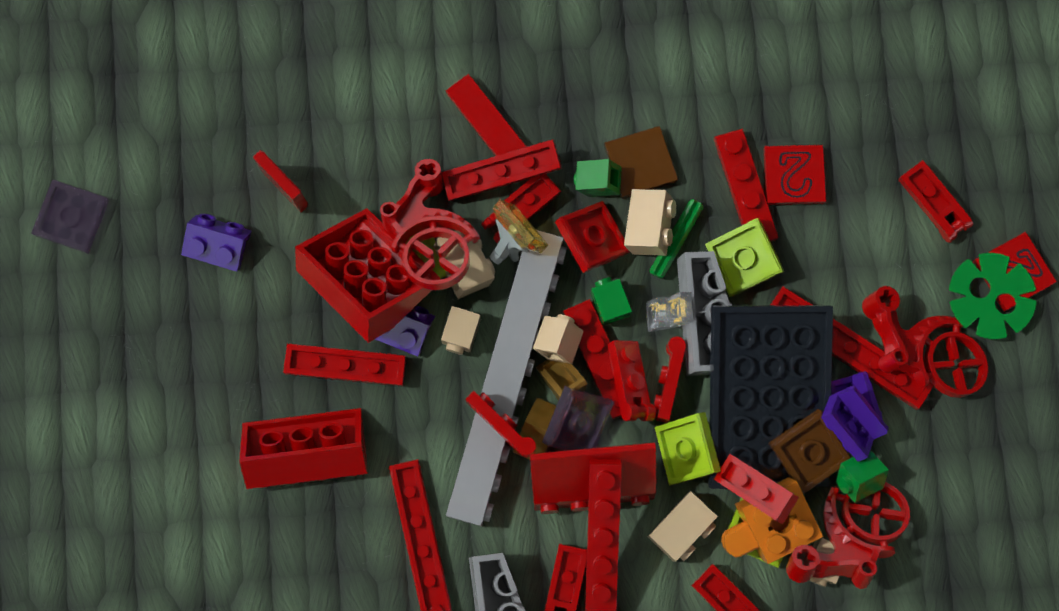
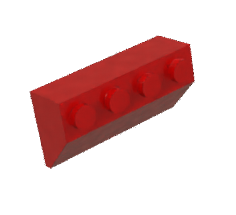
M361 408L242 423L239 463L246 489L367 474V454Z

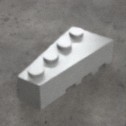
M714 251L685 252L677 259L680 299L688 297L689 300V296L691 297L692 319L682 323L683 339L686 343L684 352L686 376L710 375L711 306H732V304L729 303L725 291L726 286Z
M503 553L469 557L475 611H525Z

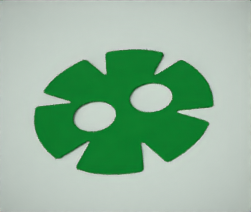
M999 253L979 254L981 271L978 270L970 259L964 261L954 272L949 285V291L965 295V297L949 302L951 310L959 323L964 328H967L979 318L976 335L987 339H1003L1007 337L1004 320L1016 333L1020 332L1031 320L1037 303L1036 300L1019 296L1036 290L1033 279L1028 271L1021 264H1017L1006 274L1009 256ZM984 278L988 281L990 292L986 297L977 298L971 294L969 286L973 279ZM1000 294H1010L1015 299L1016 307L1013 312L1003 314L996 309L995 300Z

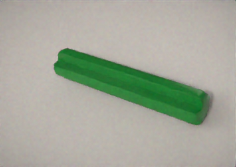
M691 199L686 205L672 230L673 239L671 246H668L667 256L658 255L650 268V273L660 279L665 277L704 208L697 200Z

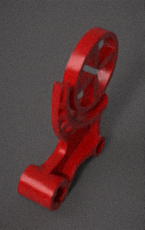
M424 159L415 166V176L410 181L404 196L396 204L394 202L383 203L380 207V213L384 229L396 236L392 243L391 251L396 254L400 250L404 251L403 263L409 279L419 287L429 290H442L454 286L466 275L470 266V254L467 243L470 241L473 244L477 243L480 240V236L473 226L461 216L447 210L427 208L423 205L428 197L437 196L443 190L440 164L433 159ZM450 229H454V230H456V231H459V232L463 233V234L466 235V236L462 237L461 235H459L458 233H456L455 231L450 230ZM436 237L447 238L448 240L438 250L439 264L441 268L452 274V276L441 280L424 279L435 268L433 250L421 242ZM457 244L463 249L465 254L464 262L460 269L444 258ZM413 249L429 259L416 274L409 266V257Z
M882 286L863 300L862 310L872 320L874 328L880 335L884 345L885 355L878 361L881 371L891 373L896 370L913 374L917 385L920 387L927 386L930 381L938 391L955 398L966 397L978 391L984 385L988 375V363L985 353L973 338L960 333V328L963 326L956 317L932 316L916 323L909 330H904L900 327L896 309L899 307L900 297L894 288ZM943 327L952 328V332L944 333L933 340L928 337L935 329ZM941 340H945L950 361L933 362L935 347ZM956 341H959L970 349L975 359L962 360L957 364L958 368L952 372L956 387L954 389L941 380L936 370L949 369L954 366L953 361L959 358ZM924 344H925V345H927V348H926V350H925L924 359H923V348H924ZM978 367L977 380L974 386L967 390L962 368Z
M885 482L883 489L872 494V507L849 503L850 497L847 494L846 496L838 493L839 489L837 487H832L824 503L823 522L826 534L834 547V552L826 554L817 552L815 548L809 545L797 546L793 550L786 566V573L789 578L797 583H805L812 577L845 576L852 578V583L855 587L859 589L867 588L877 572V558H888L895 554V548L888 546V544L894 542L903 534L910 520V508L906 498L897 488ZM880 491H883L898 503L901 511L883 508L879 515L874 514L872 517L871 534L867 533L855 524L850 513L870 515L872 509H878L880 505ZM836 500L842 502L841 514L843 522L847 527L846 529L838 517ZM880 518L902 521L901 528L890 535L879 536Z

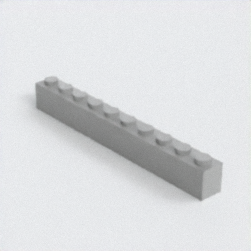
M531 228L528 230L524 244L529 252L522 251L482 392L496 404L492 409L500 416L506 413L516 424L519 417L514 416L517 405H523L527 391L526 388L522 387L525 376L531 377L535 360L530 359L539 333V325L541 319L543 320L544 316H548L551 303L546 302L549 291L555 292L559 275L554 274L557 263L563 264L567 247L562 246L563 237ZM477 412L474 416L446 516L482 527L483 521H490L494 504H490L489 500L492 491L498 493L502 475L497 474L500 462L506 464L511 446L505 445L506 441Z

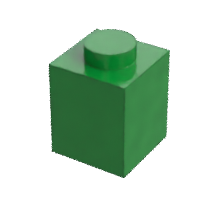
M610 159L577 161V171L574 173L575 190L588 197L620 195L622 166Z
M608 277L594 283L596 287L591 288L590 294L602 326L630 317L632 311L620 278L612 281V278Z
M870 450L868 458L857 462L852 457L840 463L836 482L840 490L856 503L884 488L889 469Z

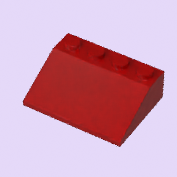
M366 208L295 246L296 271L369 343L393 329L432 290L419 287L409 279L403 263L404 251L400 250L397 254L391 251L392 243L396 236L391 232H387L383 227V223ZM412 251L409 257V266L416 274L425 262ZM433 270L424 278L428 280H441Z
M655 443L530 454L534 511L541 510V514H554L559 512V508L571 507V511L588 510L590 459L621 460L620 503L631 502L633 506L649 504L650 500H654L656 495Z

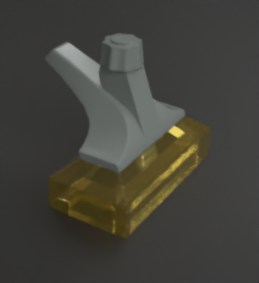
M501 199L495 204L493 211L497 218L495 221L498 226L500 241L489 256L494 263L500 264L508 255L513 262L519 261V251L542 253L549 244L515 205Z

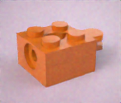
M788 477L777 483L799 497L783 525L744 499L735 503L743 522L725 530L722 534V546L729 554L734 557H742L757 550L760 558L767 564H770L792 553L797 546L808 545L823 537L796 480Z

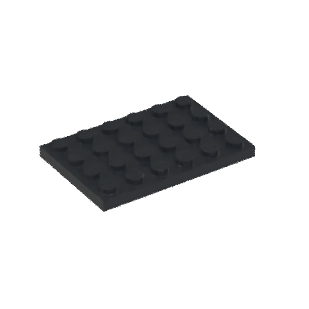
M711 306L709 428L720 468L729 454L776 483L788 477L791 478L769 445V442L817 409L824 412L829 396H831L833 306ZM717 473L709 475V488L727 489L714 480ZM829 477L815 487H829Z

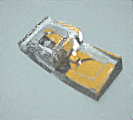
M679 292L670 297H657L646 302L648 332L692 323L691 292Z

